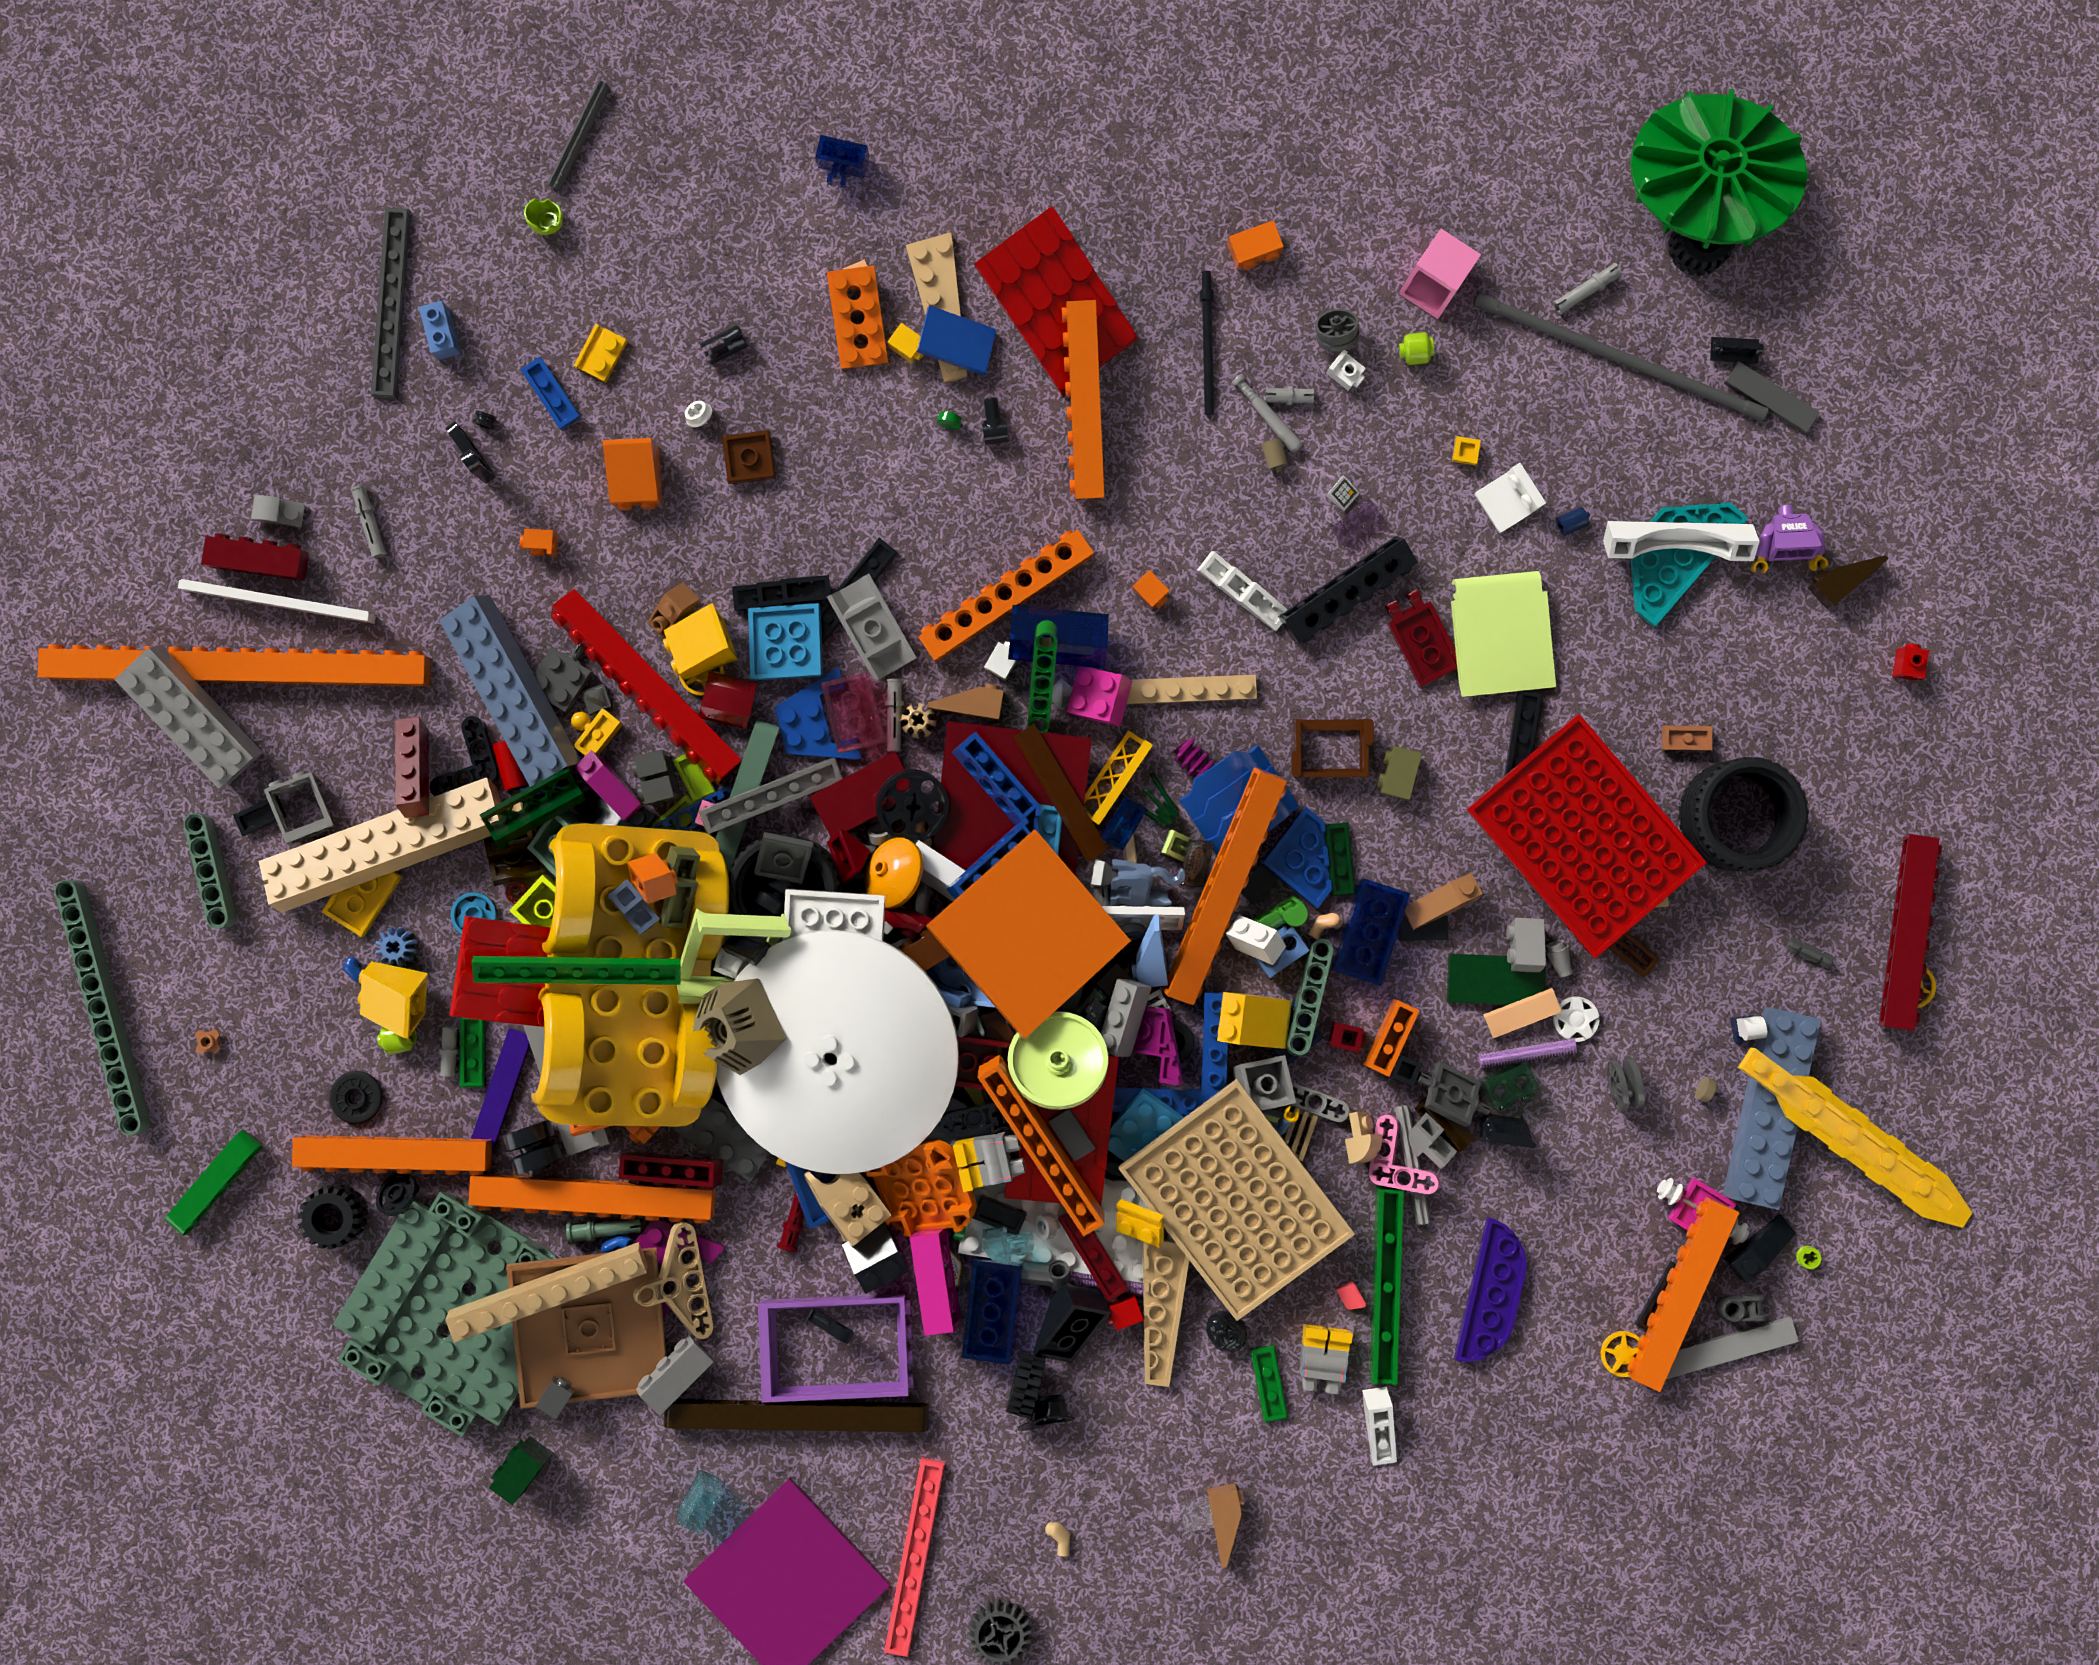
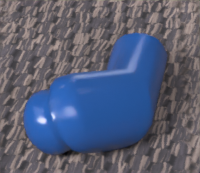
M349 957L346 959V963L343 964L344 972L353 981L359 982L361 972L358 966L359 961L357 958Z

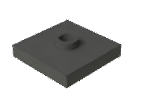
M764 832L754 875L803 884L813 842Z

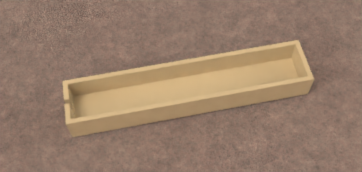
M486 777L429 798V815L404 818L401 812L397 810L259 861L263 881L267 883L264 887L268 904L283 913L491 836L479 814L501 803L497 786ZM497 814L488 820L491 825H494L501 821L503 815Z

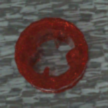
M514 882L508 885L505 892L508 901L516 904L521 897H517L518 900L514 899L515 894L512 893L513 889H518L517 886L521 887L520 892L523 895L529 890L524 883Z

